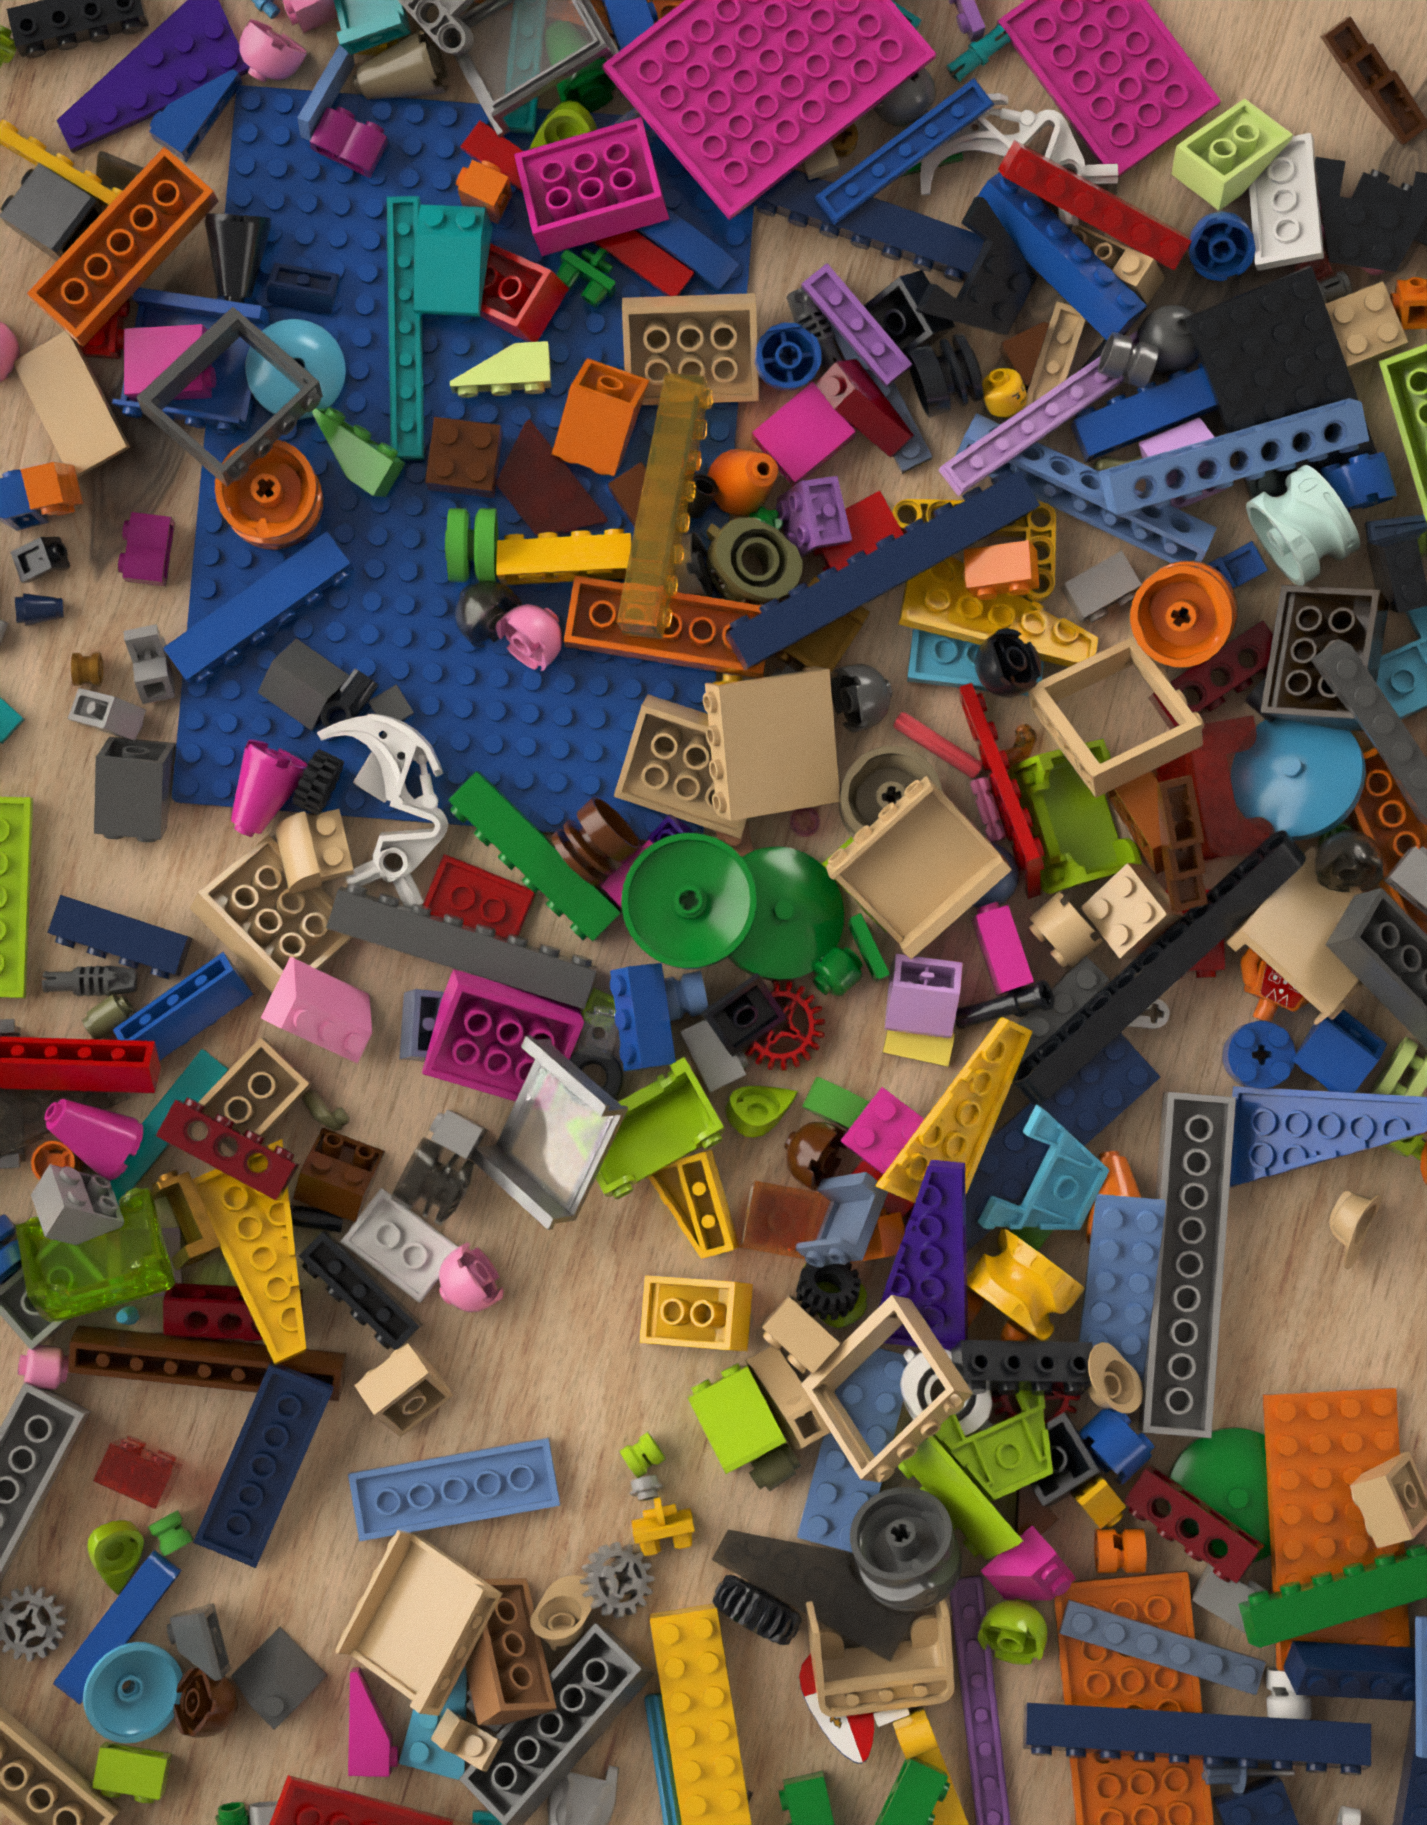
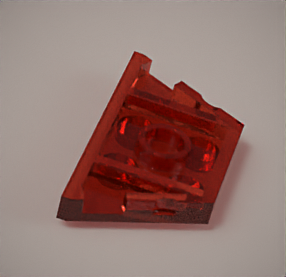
M528 419L496 481V486L536 537H538L539 533L567 532L577 530L580 527L595 524L603 525L608 522L607 517L561 458L552 455L553 448L532 421Z

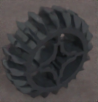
M726 1575L723 1581L718 1584L712 1599L714 1606L733 1619V1621L779 1645H789L792 1638H795L802 1622L800 1614L788 1604L751 1582H747L735 1575Z

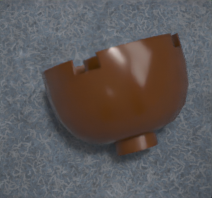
M810 1122L802 1126L797 1132H791L786 1139L784 1148L787 1150V1168L794 1179L811 1190L817 1191L816 1186H819L821 1179L833 1177L842 1160L836 1158L839 1147L846 1149V1146L839 1142L846 1131L827 1122Z
M190 1668L182 1676L177 1686L176 1693L182 1692L180 1704H174V1717L180 1733L195 1738L211 1737L221 1733L228 1727L238 1709L236 1692L229 1678L224 1676L222 1679L214 1681L201 1669Z

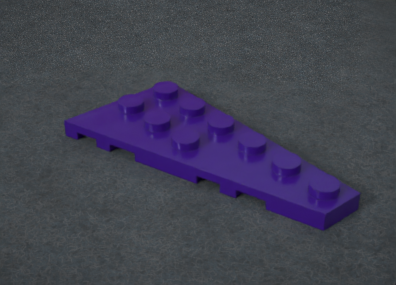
M187 0L56 120L72 153L155 116L160 110L163 112L169 103L232 69L237 71L240 77L248 74L250 67L241 57L239 43L219 0Z
M931 1160L925 1172L878 1308L891 1295L911 1299L943 1349L951 1351L960 1340H968L965 1163ZM903 1324L884 1342L885 1344L918 1347Z

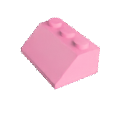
M289 958L261 1018L358 1064L372 1035L369 994L297 959Z

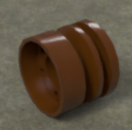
M593 796L576 813L580 824L572 820L566 821L563 825L564 830L559 828L551 836L556 850L567 865L586 882L599 887L606 880V875L611 876L616 871L612 859L624 864L641 848V844L625 819L607 802Z

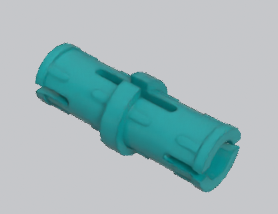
M996 25L993 30L977 43L975 41L971 42L966 52L946 65L950 74L958 67H963L952 76L958 83L980 64L982 66L989 62L988 58L1011 42L1007 33L995 41V38L1005 31L1001 25Z

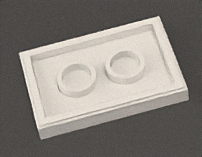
M380 1188L358 1217L356 1223L351 1226L340 1241L419 1303L423 1301L439 1280V1271L444 1259L458 1248L455 1243L383 1188Z

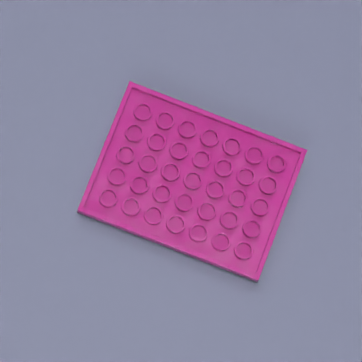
M685 0L602 64V69L730 221L890 95L909 77H913L936 58V53L891 0Z

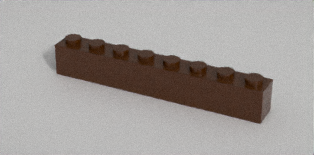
M78 1325L69 1343L68 1373L257 1393L272 1358L266 1345L195 1337L178 1338L157 1333ZM306 1349L305 1352L279 1363L334 1386L329 1400L339 1401L345 1383L347 1353Z

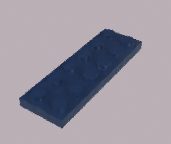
M271 1360L193 1543L251 1567H257L334 1386L284 1365H274V1362Z

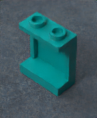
M334 0L341 31L337 32L339 44L350 55L412 34L406 9L398 0Z

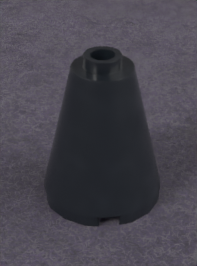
M206 213L204 222L218 296H225L226 301L245 303V298H252L271 228V218Z

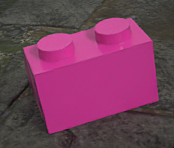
M1033 1526L1020 1536L1023 1542L999 1554L980 1570L1005 1600L1051 1601L1054 1597L1064 1594L1076 1579L1059 1555Z

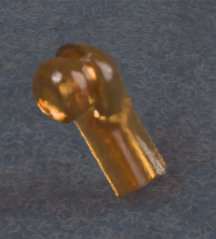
M1021 724L1016 728V739L1013 747L1004 750L1009 765L1028 759L1037 741V734L1029 724Z

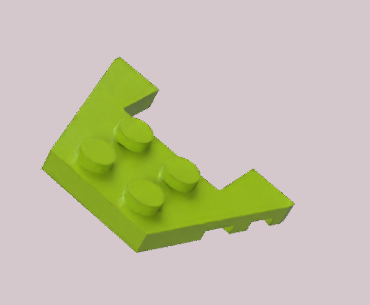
M1019 1390V1393L1015 1394L1022 1413L968 1437H965L956 1414H953L941 1424L940 1430L933 1435L989 1501H994L1053 1474L1048 1429H1045L1044 1396L1033 1395L1031 1391Z

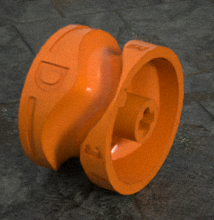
M277 439L273 443L271 451L265 457L256 459L249 466L246 475L238 481L234 480L228 487L219 479H215V496L220 512L233 530L244 541L253 546L270 550L291 547L307 538L320 520L324 500L320 481L306 457L296 447L287 442ZM244 443L233 449L225 457L222 464L226 462Z
M1197 561L1171 563L1152 574L1137 590L1130 610V624L1138 645L1155 661L1172 667H1190L1209 660L1231 637L1238 617V603L1230 582L1214 567ZM1182 609H1187L1189 611L1187 613V615H1189L1187 618L1186 616L1180 617L1179 613Z

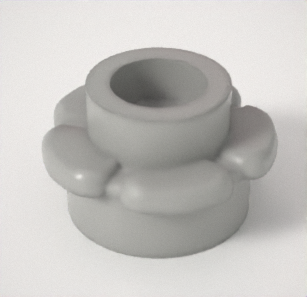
M657 1475L641 1477L631 1481L633 1491L630 1492V1495L637 1496L638 1501L651 1500L658 1497L657 1491L662 1489L663 1485L659 1484Z

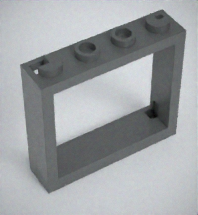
M232 307L136 398L141 411L228 487L234 480L242 479L248 472L249 466L256 459L265 457L271 451L273 443L282 435L289 434L295 428L299 418L306 412L313 411L319 405L323 395L320 383L315 377L238 310ZM241 337L294 383L300 391L222 464L168 417L162 409L231 344Z

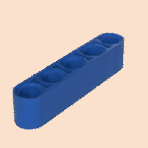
M154 1550L55 1679L53 1685L80 1705L83 1702L86 1680L96 1663L111 1650L129 1642L182 1570Z

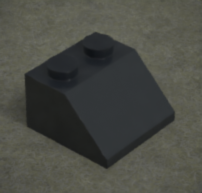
M923 270L898 277L864 305L866 310L906 357L907 351L927 344L932 345L956 327L953 321L921 314L916 311L928 285L931 284Z

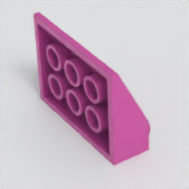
M642 117L514 154L532 233L541 256L669 220L663 191Z
M453 969L441 999L422 1074L516 1102L535 1060L521 1048L525 1037L531 1035L536 1040L552 1038V1045L566 1058L570 1059L584 1025L583 1017L578 1007ZM548 1072L533 1107L549 1111L560 1081L550 1072Z

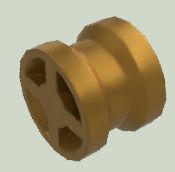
M854 123L831 140L836 157L844 158L855 151L858 141V130Z
M93 652L90 656H83L81 653L72 654L71 678L74 686H82L84 683L90 682L94 686L102 685L103 659L100 652Z

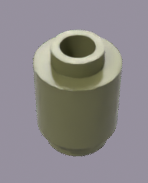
M112 994L89 1010L87 1017L82 1019V1022L93 1039H108L115 1034L113 1031L115 1027L132 1016L134 1008L125 996L118 997Z
M786 1443L780 1448L778 1446L753 1461L751 1465L754 1470L749 1472L760 1490L766 1487L770 1492L796 1474L795 1470L801 1467V1464Z

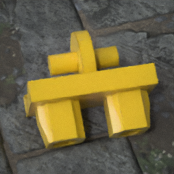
M661 1497L654 1498L655 1508L643 1510L644 1518L631 1520L635 1544L639 1543L644 1556L658 1554L661 1551L659 1539L672 1536L674 1548L682 1549L692 1546V1532H695L691 1508L677 1510L676 1504L663 1506Z

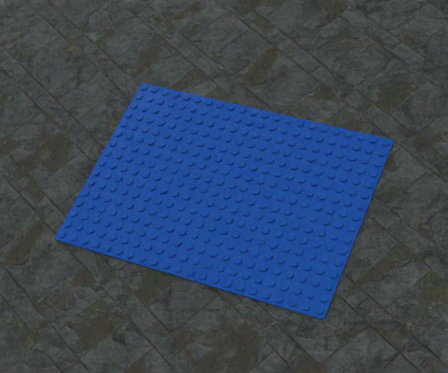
M240 85L236 89L225 214L271 218V228L252 298H245V303L259 305L271 314L269 326L282 320L299 319L317 324L331 334L343 353L346 374L343 388L338 398L330 407L343 413L346 416L344 421L352 427L356 424L368 430L372 434L370 439L380 445L383 442L390 446L387 197L420 196L421 205L462 206L458 194L459 186L456 185V180L462 168H468L472 159H475L461 150L460 146L479 120L493 130L494 128L481 104L400 97L368 100L364 95L339 93L331 106L332 109L336 110L337 107H342L350 111L355 116L354 120L363 124H366L367 121L373 122L383 128V134L387 136L388 144L371 178L315 152L311 149L310 141L301 138L297 117L312 93L311 90ZM537 108L535 134L508 132L503 137L521 150H529L537 131L546 116L553 109ZM589 112L597 125V130L642 117ZM642 117L666 207L707 236L739 264L720 292L694 274L680 296L747 294L754 206H747L729 221ZM510 185L512 197L499 223L496 224L491 221L493 226L491 244L548 268L557 275L562 265L561 255L565 250L541 256L532 233L524 195ZM640 233L642 236H644L645 238H647L649 241H651L652 243H654L656 246H658L659 248H661L663 251H665L666 253H668L670 256H672L673 258H675L677 261H679L680 263H682L683 265H685L683 262H681V261L678 260L676 257H674L673 255H671L669 252H667L666 250H664L662 247H660L659 245H657L655 242H653L652 240H650V239H649L648 237H646L644 234ZM589 242L569 248L568 250L589 264V261L581 257L584 249L587 248L596 254L600 248ZM607 254L605 261L614 266L612 271L608 275L602 270H598L616 282L614 287L617 290L612 298L606 296L596 308L581 298L582 292L589 283L579 277L571 290H568L537 341H548L552 388H544L545 392L540 394H527L525 389L511 390V394L506 396H494L491 394V391L478 392V396L471 398L459 397L458 393L452 394L450 388L451 380L510 345L528 341L508 333L481 316L422 314L425 460L404 461L405 465L387 496H372L346 477L315 417L297 420L295 428L289 434L282 435L278 440L296 447L306 457L320 481L324 500L322 514L315 529L307 538L291 547L278 550L262 549L244 541L220 512L215 496L216 477L202 465L187 630L326 531H328L354 569L349 572L351 576L344 583L337 587H334L332 584L323 590V597L311 606L304 604L295 610L296 616L282 626L277 623L267 630L269 635L256 645L249 643L240 650L242 654L236 660L227 665L223 662L214 668V675L201 684L195 682L191 685L182 676L172 799L175 802L233 807L245 746L249 739L268 743V748L278 751L280 748L303 760L306 764H308L318 749L343 760L344 765L339 781L336 783V788L332 792L330 800L327 801L325 808L322 809V812L339 809L341 816L433 823L428 819L391 807V801L387 800L384 803L353 783L372 752L365 743L347 735L334 736L321 741L317 732L326 728L322 720L311 731L258 693L272 661L297 638L349 676L354 669H357L377 683L379 687L369 700L397 684L414 712V715L402 722L407 723L425 737L432 745L441 764L443 774L435 777L429 762H426L427 771L431 775L433 791L439 800L437 807L446 815L448 825L475 827L469 820L462 823L449 810L453 805L448 799L476 771H479L541 832L555 833L559 828L564 830L563 825L568 820L580 824L576 814L577 811L593 796H596L607 802L625 819L639 840H648L647 837L668 815L613 797L641 705L649 694L708 714L703 705V695L706 693L705 683L715 682L717 672L565 647L564 636L573 582L501 586L497 577L496 583H479L475 575L474 561H471V574L467 582H449L447 561L445 559V531L447 530L449 508H466L471 517V529H474L475 515L480 508H496L498 513L499 540H504V536L509 534H523L524 539L538 538V534L544 532L558 533V537H569L573 531L587 530L591 531V535H604V530L624 529V534L631 533L634 579L607 581L666 590L664 585L657 583L654 567L659 565V554L669 540L682 534L695 532L702 539L706 551L708 550L711 541L706 531L709 526L714 524L721 529L729 522V513L722 511L714 500L702 518H691L682 511H679L677 513L679 516L678 524L648 544H645L609 491L608 483L640 462L643 463L646 469L649 467L654 469L657 463L672 451H676L697 474L707 475L709 467L719 455L728 450L735 449L738 402L641 405L623 461L615 476L601 475L589 467L577 463L570 464L563 461L560 457L552 455L570 386L585 360L589 358L625 371L622 298L666 296L664 293ZM274 263L340 274L332 313L325 314L269 303L267 301V284ZM217 293V299L225 300V296H218ZM295 360L304 368V365L300 360ZM254 398L248 430L237 429V432L233 434L217 430L216 425L205 424L203 448L222 463L233 449L247 442L274 414L266 410ZM434 417L501 425L503 438L494 498L428 490L425 480ZM660 478L662 484L658 487L666 497L671 494L678 504L679 497ZM705 556V557H703V559H704V562H705V566L707 567V565H706V556ZM713 586V593L708 597L723 599V596ZM531 604L543 609L549 608L559 618L558 624L563 637L562 647L557 657L544 671H541V666L533 670L521 663L506 648L510 644L506 636L504 635L500 639L497 634V622L514 607ZM367 702L358 716H367L368 714H375V712ZM333 711L329 717L330 724L333 725L345 720V711ZM412 760L405 785L408 792L415 799L423 795L419 776L421 775L420 765ZM295 791L279 810L297 813L305 811L306 813L314 814L293 804ZM677 818L695 833L704 834L703 826Z

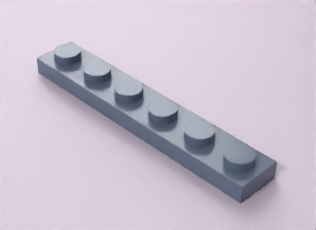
M826 317V322L831 326L830 330L835 334L836 340L834 342L844 361L857 358L915 435L894 456L901 473L903 474L931 460L932 455L895 383L893 382L886 388Z
M1068 1599L1059 1633L1253 1695H1257L1266 1664L1264 1660L1070 1599Z

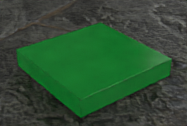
M859 913L851 917L847 923L848 928L873 981L879 982L887 978L890 973L862 914Z

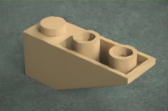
M1080 225L1073 226L1071 231L1148 305L1165 279L1155 259Z
M771 1346L745 1360L793 1451L801 1449L831 1433L801 1385L802 1382L779 1349L776 1350Z

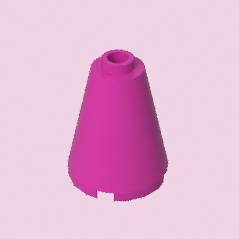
M249 739L245 746L231 815V821L236 824L234 829L249 837H253L254 833L261 834L298 787L299 780L302 778L303 772L308 765L280 748L278 751L268 748V743Z
M61 1099L57 1103L53 1102L48 1107L44 1117L47 1121L46 1128L93 1171L109 1181L116 1179L126 1170L128 1165L123 1162L129 1154L136 1155L143 1137V1125L138 1123L139 1121L134 1117L66 1099Z

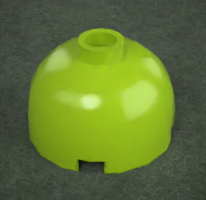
M1021 1599L1008 1600L997 1603L986 1612L977 1639L984 1650H986L987 1644L991 1649L995 1650L994 1657L1012 1664L1028 1665L1032 1663L1033 1658L1038 1657V1661L1042 1659L1047 1642L1048 1629L1043 1616L1029 1602Z

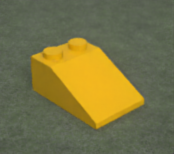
M645 1275L639 1343L748 1352L753 1284Z

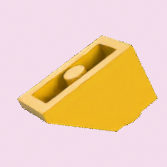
M1096 1475L1086 1485L1071 1494L1100 1529L1105 1525L1108 1528L1112 1527L1124 1516L1121 1511L1126 1506L1100 1475Z

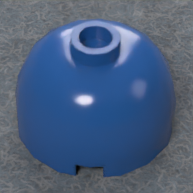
M1220 211L1206 215L1195 224L1189 237L1191 240L1188 247L1190 260L1195 270L1207 279L1224 281L1227 280V277L1235 274L1239 276L1253 262L1256 251L1253 232L1245 220L1235 213Z
M783 322L770 327L760 337L755 351V365L759 377L768 386L777 390L793 391L804 387L815 377L821 365V348L813 333L810 334L806 329L802 328V325Z

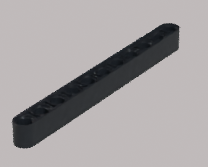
M1284 830L1277 831L1263 841L1206 894L1208 904L1190 908L1019 1065L1012 1082L1032 1104L1038 1105L1050 1098L1304 865L1306 856L1288 833Z

